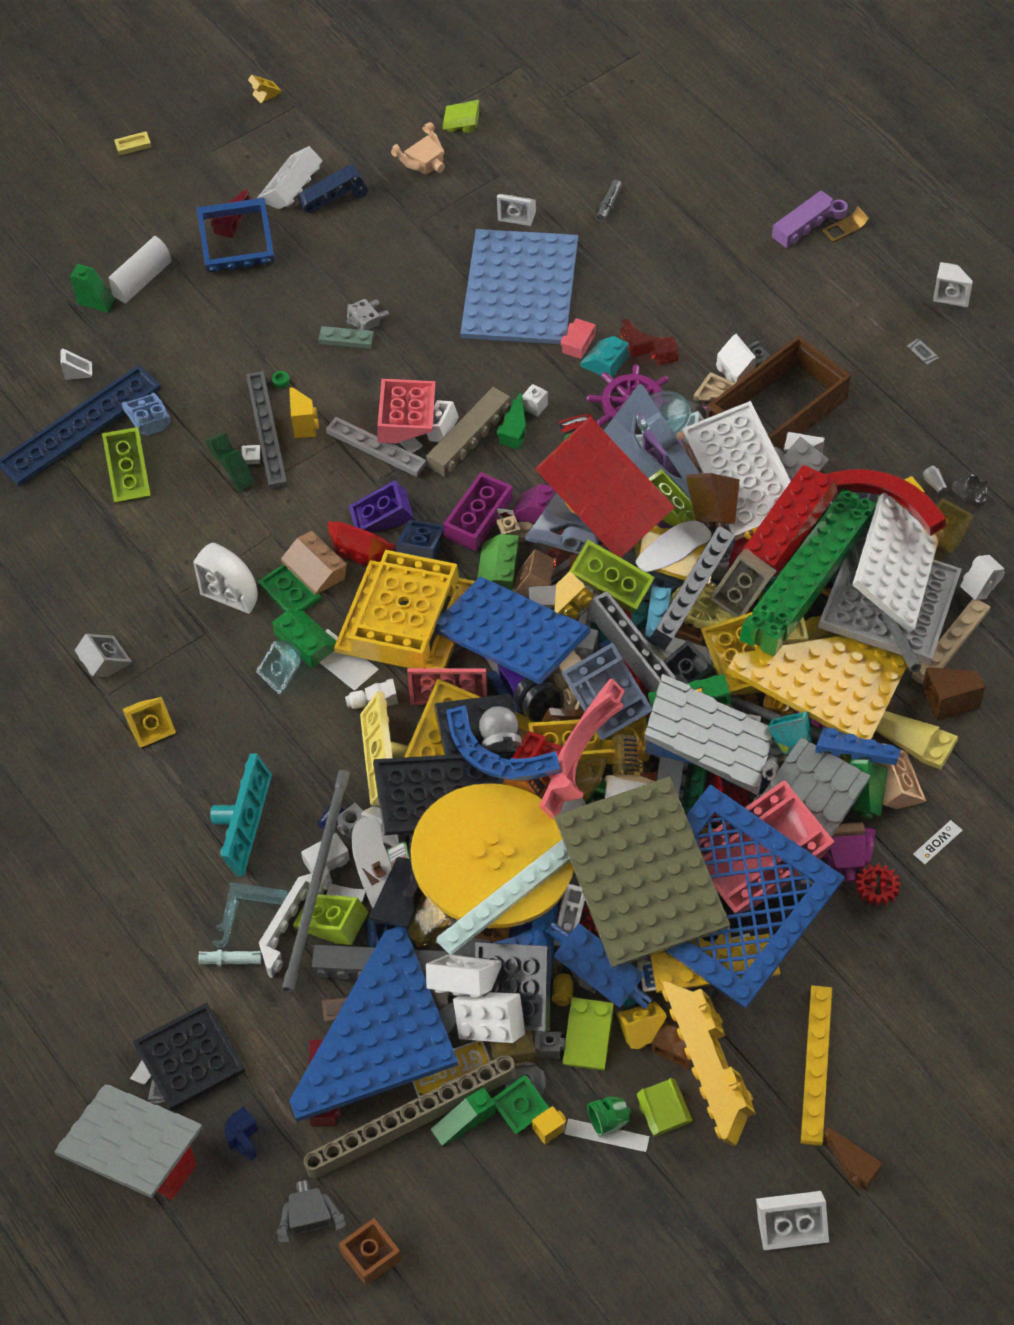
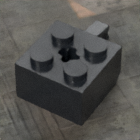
M689 640L663 661L676 677V680L685 684L717 675L714 667Z

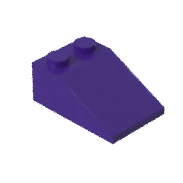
M396 480L349 505L354 527L368 532L399 527L414 518L407 491Z

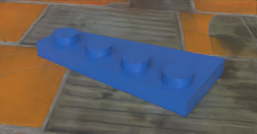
M825 727L815 749V753L822 754L823 750L830 751L833 756H840L843 753L849 754L852 759L858 760L868 757L871 762L889 765L897 764L901 749L893 745H884L872 739L858 738L854 734H845L834 728Z

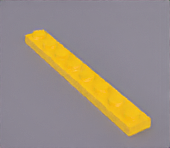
M811 986L801 1144L822 1146L832 987Z

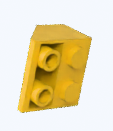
M571 571L556 584L555 612L558 615L563 614L575 620L584 608L589 607L592 598L595 596Z

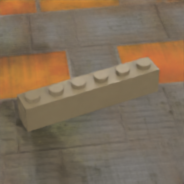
M492 387L427 455V467L444 477L449 472H452L457 463L463 460L467 453L477 446L478 441L485 437L493 426L498 424L500 418L510 411V396Z

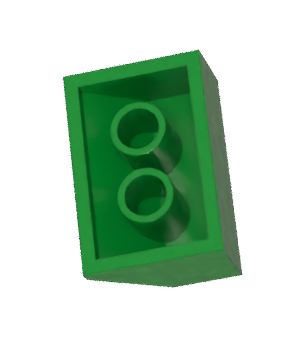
M286 611L272 622L275 636L311 668L334 652L337 641L303 611Z

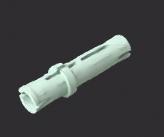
M199 951V965L261 964V951Z

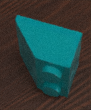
M615 336L599 340L582 360L580 366L600 376L606 372L613 377L629 357V343Z

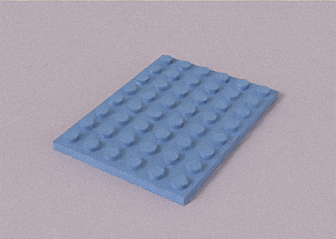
M476 229L460 333L461 338L560 344L562 337L567 335L578 235Z

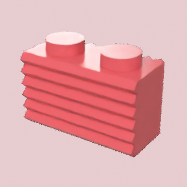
M577 318L574 323H570L567 335H564L561 339L562 353L582 359L596 334V324Z

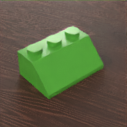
M499 534L482 544L477 579L481 576L513 591L519 554V535Z

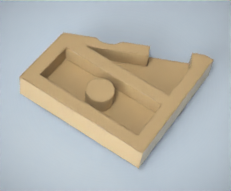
M710 372L694 394L693 400L712 402L735 383Z

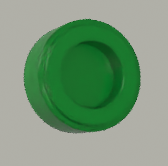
M285 371L275 372L272 375L273 385L280 389L287 387L290 383L289 374Z

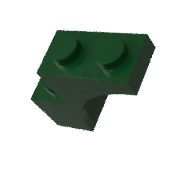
M219 433L205 440L212 457L216 458L225 468L237 491L255 483L240 450L233 448L226 433Z

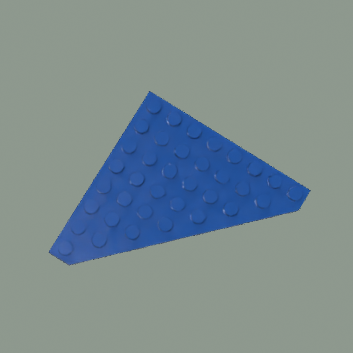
M396 927L387 930L379 940L289 1100L296 1122L458 1066V1060L430 989L427 988L426 979L406 928Z

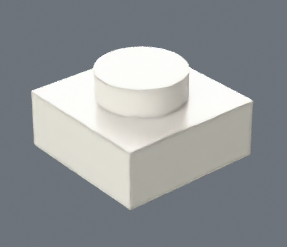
M260 445L242 446V456L246 464H260Z

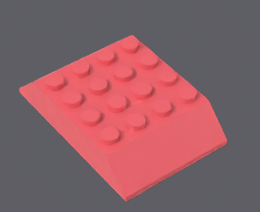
M785 780L745 808L819 860L835 843ZM725 822L726 830L736 829L729 823ZM723 825L717 827L712 833L723 831ZM739 833L727 834L729 844L740 843ZM742 833L743 842L753 841ZM724 835L713 837L714 846L726 845ZM710 837L700 839L699 847H711ZM758 844L760 854L769 852ZM755 845L744 846L745 856L757 854ZM741 847L729 848L731 858L742 856ZM726 849L715 850L716 860L728 858ZM712 851L701 852L704 862L713 861ZM772 856L761 858L762 867L774 866ZM775 856L776 865L786 864ZM757 858L746 860L747 870L759 868ZM743 860L732 862L733 872L744 870ZM729 863L717 864L718 874L730 872ZM707 865L709 874L714 875V865ZM789 868L777 869L779 879L790 878ZM792 868L793 877H797L801 874L794 868ZM774 870L763 871L764 881L776 880ZM760 872L748 874L750 883L761 882ZM745 874L712 879L716 891L734 914L751 909ZM789 882L780 883V889ZM777 884L765 885L766 895H772L778 891ZM762 886L750 887L752 897L764 896ZM764 900L753 901V907Z

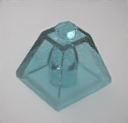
M274 641L256 672L279 695H282L301 665L300 652L289 641Z

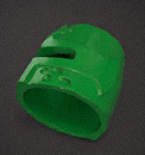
M606 1097L602 1101L596 1100L587 1104L590 1122L598 1137L616 1132L630 1122V1107L626 1106L625 1101L620 1097Z

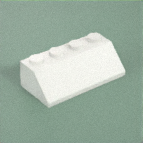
M310 146L292 154L258 198H265V204L277 209L285 206L289 207L294 202L293 198L302 192L303 185H306L311 180L310 176L319 170V165L323 160Z

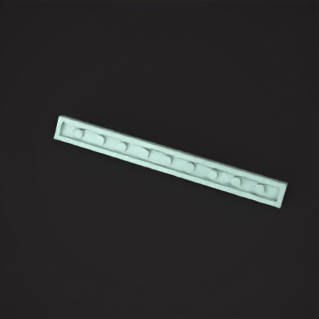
M563 840L437 937V942L452 955L569 863L570 858Z

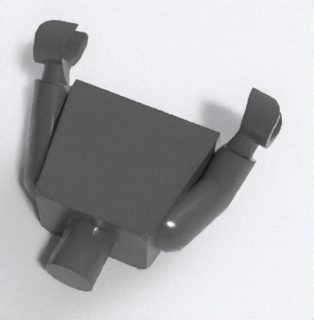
M306 1180L296 1183L297 1193L290 1194L289 1202H286L283 1206L280 1226L277 1229L278 1241L290 1242L287 1234L290 1230L292 1236L332 1227L331 1219L336 1222V1230H339L346 1226L344 1215L339 1212L327 1194H321L319 1188L310 1189L309 1182Z

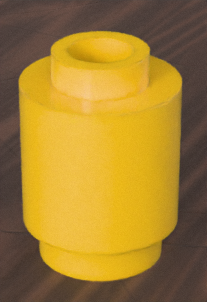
M557 974L553 980L552 1000L559 1006H566L572 1001L574 982L569 974Z

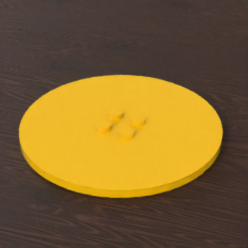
M503 784L466 786L438 799L423 814L412 837V870L424 895L445 914L460 920L560 842L562 838L555 819H551L539 808L542 799L526 790ZM571 861L486 928H505L522 925L547 913L564 896L568 887L567 884H570L574 869Z

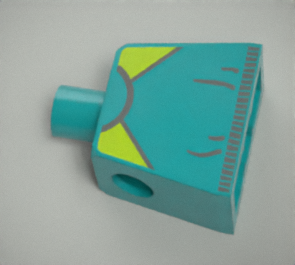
M807 711L772 719L768 726L783 754L790 753L801 737L812 743L813 738Z

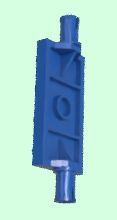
M555 922L550 927L556 933L550 928L546 930L545 933H548L557 940L561 946L553 957L619 1008L627 998H632L644 1009L648 1004L642 998L649 1003L652 1001V997L638 988V983L645 974L630 962L611 968L601 940L578 923L571 933L565 932Z

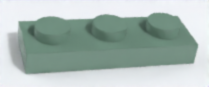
M321 326L318 341L319 344L371 349L374 334L373 331Z

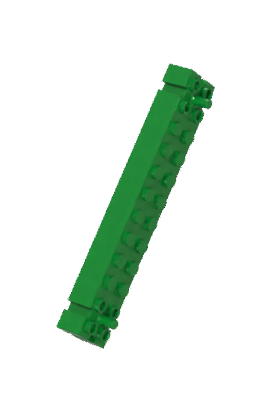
M846 489L841 491L836 502L832 503L753 609L752 615H749L742 625L740 641L753 647L757 644L761 646L760 650L772 656L777 654L782 646V642L787 640L863 535L865 528H868L871 524L877 503L866 498L860 500L857 494Z

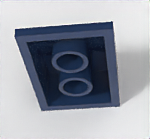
M410 520L397 542L396 552L436 560L444 535L443 525Z

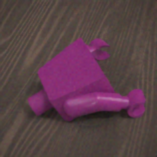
M865 828V835L831 837L835 843L825 853L823 859L832 869L844 874L845 883L856 882V872H861L862 868L870 863L874 850V829Z

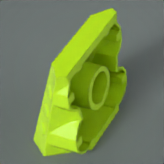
M479 100L446 106L443 130L454 132L462 129L464 133L473 132L477 128Z
M669 1078L646 1089L642 1088L637 1093L640 1102L639 1108L645 1114L648 1127L654 1137L693 1121L676 1079Z

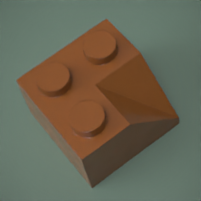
M375 1218L339 1243L341 1255L365 1286H368L402 1261L400 1250Z

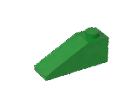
M483 1087L458 1104L431 1128V1132L440 1145L444 1147L496 1114L495 1103Z

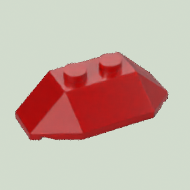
M328 521L327 523L328 535L335 552L344 559H350L358 564L368 566L370 560L381 562L385 550L396 552V546L393 543H388L385 539L374 533L343 522Z

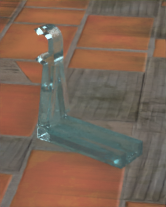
M231 882L223 922L216 925L219 931H224L223 939L221 941H212L213 945L221 948L228 943L239 903L236 900L237 898L282 905L288 895V891Z

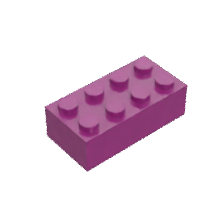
M480 472L444 522V537L473 551H477L497 523V520H499L497 508L507 509L512 502L513 487Z

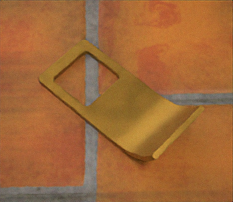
M858 206L849 217L824 228L823 233L831 242H835L861 229L867 223L869 217ZM838 226L844 234L833 238L827 230Z

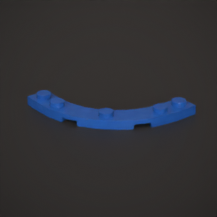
M465 705L446 710L451 736L458 750L472 766L483 773L506 780H532L561 772L556 751L524 759L511 758L507 760L500 758L499 755L484 749L474 737Z

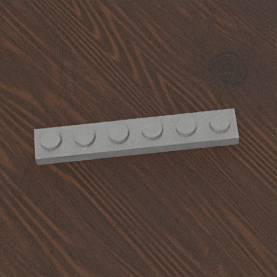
M335 417L326 428L327 434L416 477L427 465L425 459L392 443L377 442V436L338 417Z

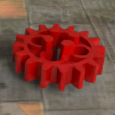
M877 863L876 868H873L870 864L868 870L862 868L861 874L857 875L855 885L857 895L862 894V901L868 899V905L876 902V906L879 907L882 902L887 906L888 900L894 902L895 896L899 894L898 889H900L901 885L898 882L899 876H893L895 870L888 871L887 865L880 868V864ZM877 875L880 876V882H879L880 891H879V895H876V894H875V892H876V887H877V883H876V877H877Z

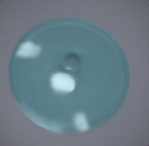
M662 391L651 395L650 397L664 419L668 421L667 423L675 436L678 432H682V428L687 426L691 415L687 400L682 395L672 391ZM637 412V424L643 433L650 428L642 414Z

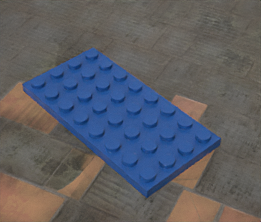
M480 576L438 618L433 632L541 684L591 631L588 626L563 614L558 615L554 610Z

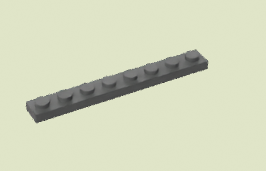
M264 372L246 374L269 489L287 486Z

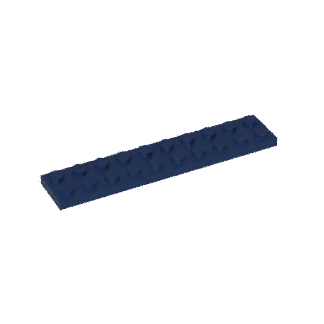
M136 366L0 458V469L18 487L125 415L122 402H129L151 395V393H157L161 390V385L142 367Z

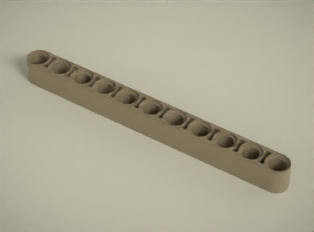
M506 1055L500 1056L308 1153L304 1158L307 1174L311 1178H320L449 1113L465 1098L484 1087L488 1093L510 1082L516 1076L513 1059ZM503 1067L510 1068L506 1071L501 1070ZM486 1076L491 1077L489 1080H483ZM466 1086H472L469 1090L464 1089ZM446 1096H453L451 1099H445ZM428 1105H434L433 1108L426 1109ZM411 1114L415 1115V1117L411 1119L407 1118V1116ZM391 1124H396L394 1128H387ZM371 1134H377L374 1138H368ZM354 1143L358 1144V1145H357L356 1147H354V1148H350V1147H349L351 1144H354ZM338 1153V1156L334 1158L330 1157L331 1154ZM313 1163H319L317 1167H310Z

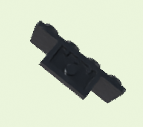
M396 858L371 911L370 920L403 928L409 927L424 894L415 879L411 859Z

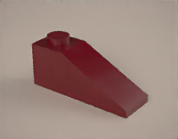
M245 189L228 203L250 200L249 190ZM244 214L212 218L211 226L213 227L214 234L233 238Z

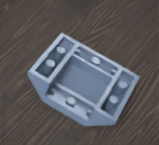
M613 642L562 672L584 712H586L609 679H613L625 691L620 701L624 704L622 709L608 719L597 731L601 741L652 712L650 704L638 687Z

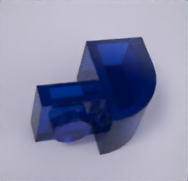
M244 1106L228 1118L224 1133L230 1150L236 1147L241 1156L246 1155L249 1160H252L257 1154L255 1147L248 1137L258 1131L255 1119Z

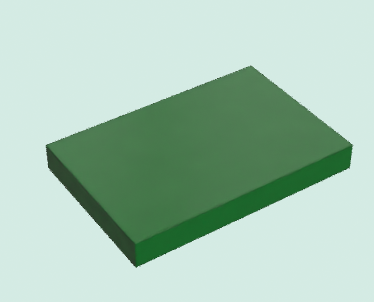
M284 564L258 581L260 588L284 612H305L322 600L320 594L315 595Z

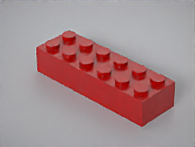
M802 465L746 543L742 552L748 549L777 570L774 577H778L837 493L836 480L806 465Z

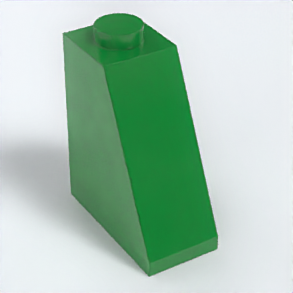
M77 264L70 275L76 303L108 313L115 302V297L94 268Z
M851 759L850 764L871 775L868 783L854 802L853 811L861 814V817L866 819H873V816H881L888 770L869 760Z

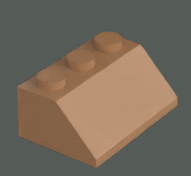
M313 531L298 537L281 558V562L315 595L345 580L347 564Z

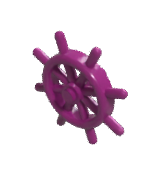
M637 364L633 365L632 374L622 375L615 379L604 372L601 377L608 384L603 391V395H588L586 400L588 402L602 403L605 416L596 422L601 427L615 417L637 385L642 384L648 394H653L655 399L652 400L659 411L662 412L663 407H669L670 401H672L663 400V392L660 388L669 381V378L664 376L655 382L646 376L639 375L640 367ZM617 391L622 397L612 395ZM611 403L621 405L614 409ZM642 415L636 416L635 428L647 426Z

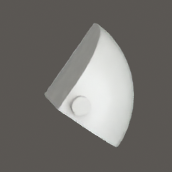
M216 543L208 544L201 550L193 562L200 594L250 614L258 596L256 582L252 573L239 557L225 547Z

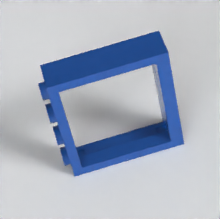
M265 198L196 207L206 271L215 270V272H218L220 269L233 270L240 266L252 267L254 264L266 265V263L275 262ZM262 212L268 251L210 260L204 225L205 219Z

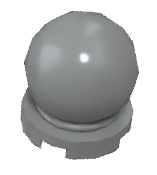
M501 706L491 707L484 712L479 721V731L484 738L481 744L482 747L490 752L517 751L518 746H522L521 737L517 735L518 721L514 713L510 709Z

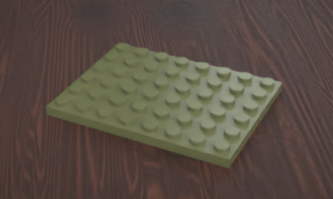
M670 776L554 816L611 968L730 927Z

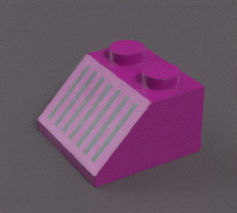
M539 484L522 493L513 509L516 520L535 524L557 492L549 485Z

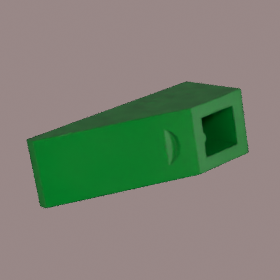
M519 393L516 399H513L510 412L505 414L504 423L497 430L499 444L517 450L520 449L526 438L521 393Z

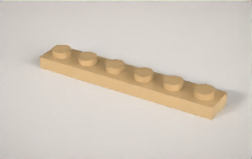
M972 599L938 641L931 664L921 662V669L913 672L911 678L923 685L926 668H944L990 611V606L980 600Z

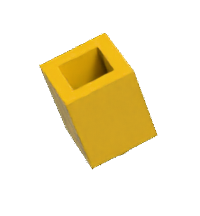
M553 1106L532 1120V1129L544 1144L565 1131L566 1118L560 1110L557 1112Z

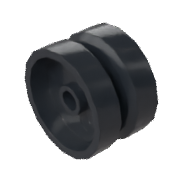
M524 678L514 691L513 701L515 706L529 720L536 723L541 722L549 708L561 709L564 696L562 691L548 678L541 684Z

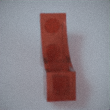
M629 319L622 320L620 334L622 338H625V342L629 343V351L632 358L651 353L652 359L656 360L658 366L678 361L679 349L674 337L660 338L649 336L636 329Z

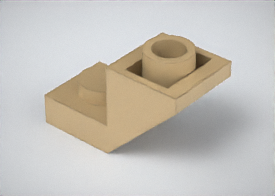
M514 515L497 520L501 534L519 535V542L527 541L525 536L534 525L530 522L517 523Z

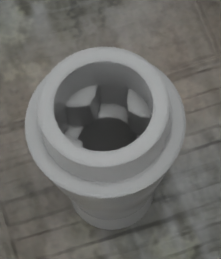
M931 466L923 472V479L938 494L943 493L947 489L939 468Z

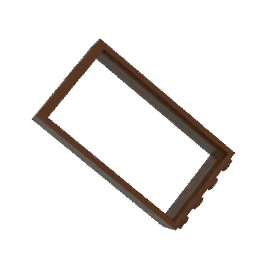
M798 335L707 405L706 419L747 403L797 364L828 388V390L768 435L773 447L783 450L788 432L803 434L848 399L851 375Z

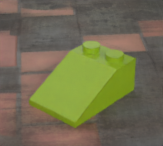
M318 894L308 933L335 944L352 945L369 912L358 897ZM304 905L293 924L295 929L299 928Z
M572 997L563 1065L605 1071L614 1003Z

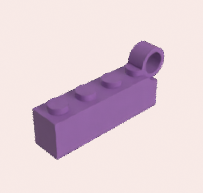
M821 190L773 225L772 237L788 248L801 237L809 234L816 226H820L827 218L843 219L847 214V203L843 200L833 201L830 196Z

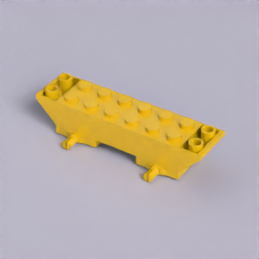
M665 981L663 982L664 990H662L666 1002L671 1004L672 1009L669 1011L672 1019L677 1021L679 1025L677 1029L678 1035L686 1043L687 1047L684 1050L689 1060L692 1059L694 1064L692 1068L693 1074L701 1082L702 1087H699L702 1097L707 1099L709 1107H707L711 1119L716 1121V1134L724 1143H728L733 1147L737 1145L747 1118L756 1113L751 1102L753 1100L752 1094L746 1089L741 1074L732 1067H728L718 1039L725 1036L721 1026L723 1020L716 1012L711 998L702 989L692 992Z

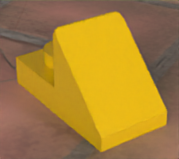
M251 75L248 79L255 90L253 96L260 103L282 92L273 81Z

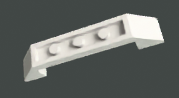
M324 869L318 894L323 895L324 891L328 890L331 886L332 879L330 871ZM313 873L298 877L259 941L267 973L271 978H273L276 972L278 973L283 965L281 953L274 950L278 944V938L281 933L287 930L288 921L291 916L294 917L296 915L301 900L306 898Z

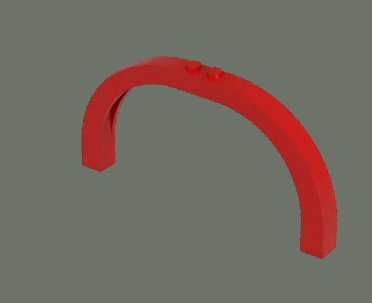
M864 469L843 470L825 474L836 480L837 493L835 495L840 494L843 489L850 492L871 493L875 495H882L885 492L898 504L907 509L918 520L929 536L946 527V517L934 502L919 488L897 476ZM746 537L736 540L731 552L728 570L749 541ZM754 604L748 613L753 612V609L756 607Z

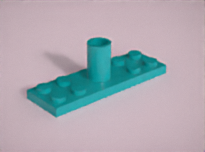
M257 753L250 754L245 764V772L240 782L236 804L213 805L210 812L211 822L214 825H229L226 831L224 846L221 848V857L237 877H244L272 777L271 772Z

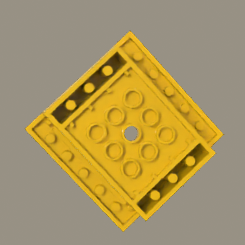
M385 550L381 562L370 560L335 644V653L406 668H446L456 643L437 634L430 651L429 642L447 596H451L448 609L475 581L459 578L457 564ZM403 601H408V602H409L407 605H400V604H399V603H401V602H403Z

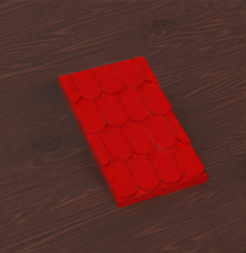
M591 416L535 468L606 547L620 558L675 508Z

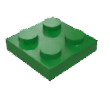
M526 1075L492 1099L495 1107L516 1135L529 1127L534 1118L549 1109Z

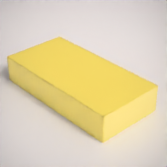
M147 132L114 140L119 156L151 148Z

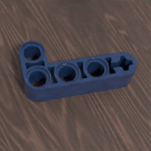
M348 165L302 191L298 195V199L303 210L306 213H312L349 191H352L355 197H363L367 194L368 188L354 165Z

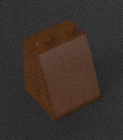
M714 473L686 475L696 521L703 523L707 528H715V525L716 527L720 525L723 528H727V525L735 524L740 479Z
M933 667L926 668L922 691L936 720L979 709L984 699V689H986L985 681L983 678H980L977 671Z

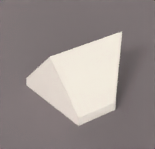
M65 349L61 350V366L65 380L89 378L92 376L91 361Z

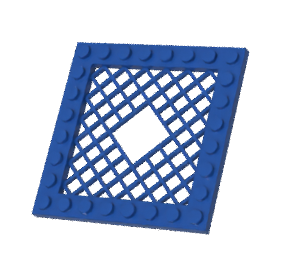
M710 784L686 817L698 847V839L710 837L711 847H699L700 852L712 851L713 861L705 862L706 866L714 865L715 874L710 875L711 879L745 874L751 912L726 915L727 919L737 918L739 928H726L703 936H710L712 946L700 948L698 938L696 939L697 947L690 942H686L664 951L746 1009L839 888L845 877ZM715 814H716L718 817H720V818H713V819H712V817H713ZM722 821L723 831L712 833L711 823ZM725 821L736 829L726 830ZM708 824L709 833L700 834ZM739 833L740 843L729 844L727 834ZM742 833L753 841L743 842ZM724 835L726 845L714 846L713 837ZM758 844L769 852L760 854ZM755 845L757 854L745 856L744 846ZM741 847L742 856L731 858L729 848ZM726 849L728 858L716 860L715 850ZM772 856L774 866L762 867L761 858ZM775 856L786 864L776 865ZM757 858L759 868L747 870L746 860ZM743 860L744 870L733 872L732 862ZM729 863L730 872L718 874L717 864ZM789 868L790 878L779 879L777 869ZM792 868L804 876L793 877ZM774 870L776 880L764 881L763 871ZM760 872L761 882L750 883L748 874ZM806 879L807 889L796 891L794 881ZM809 880H811L812 882H814V884L811 886V888H810ZM791 882L793 891L781 893L780 883ZM777 884L778 894L766 895L765 885ZM762 886L764 896L752 897L750 887ZM805 894L801 901L798 903L797 895ZM794 896L795 905L783 907L782 897ZM779 898L780 908L769 909L767 899ZM764 900L766 910L754 911L753 901ZM793 910L788 918L785 919L784 911ZM781 912L783 922L771 923L770 913ZM767 914L768 924L756 925L755 915ZM752 916L753 926L742 927L740 917ZM781 926L773 936L772 927ZM769 928L770 938L759 939L757 929ZM754 930L756 940L744 941L742 931ZM740 932L741 942L729 944L728 933ZM725 934L726 944L715 946L713 936ZM768 942V944L761 952L759 943ZM756 944L758 954L746 956L745 945ZM742 946L743 956L731 958L730 948ZM727 948L728 958L717 960L715 950ZM710 950H712V952H713V958H711L709 955H707V954L704 953L703 951H710ZM755 959L748 969L747 960ZM744 960L745 970L734 972L732 962ZM729 962L730 970L725 968L720 963Z

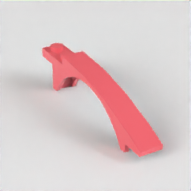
M609 679L598 693L563 746L558 756L561 772L548 776L551 781L539 808L551 819H554V816L560 813L564 802L582 798L584 793L578 789L575 780L579 758L598 729L620 711L624 705L620 701L625 691L613 679Z

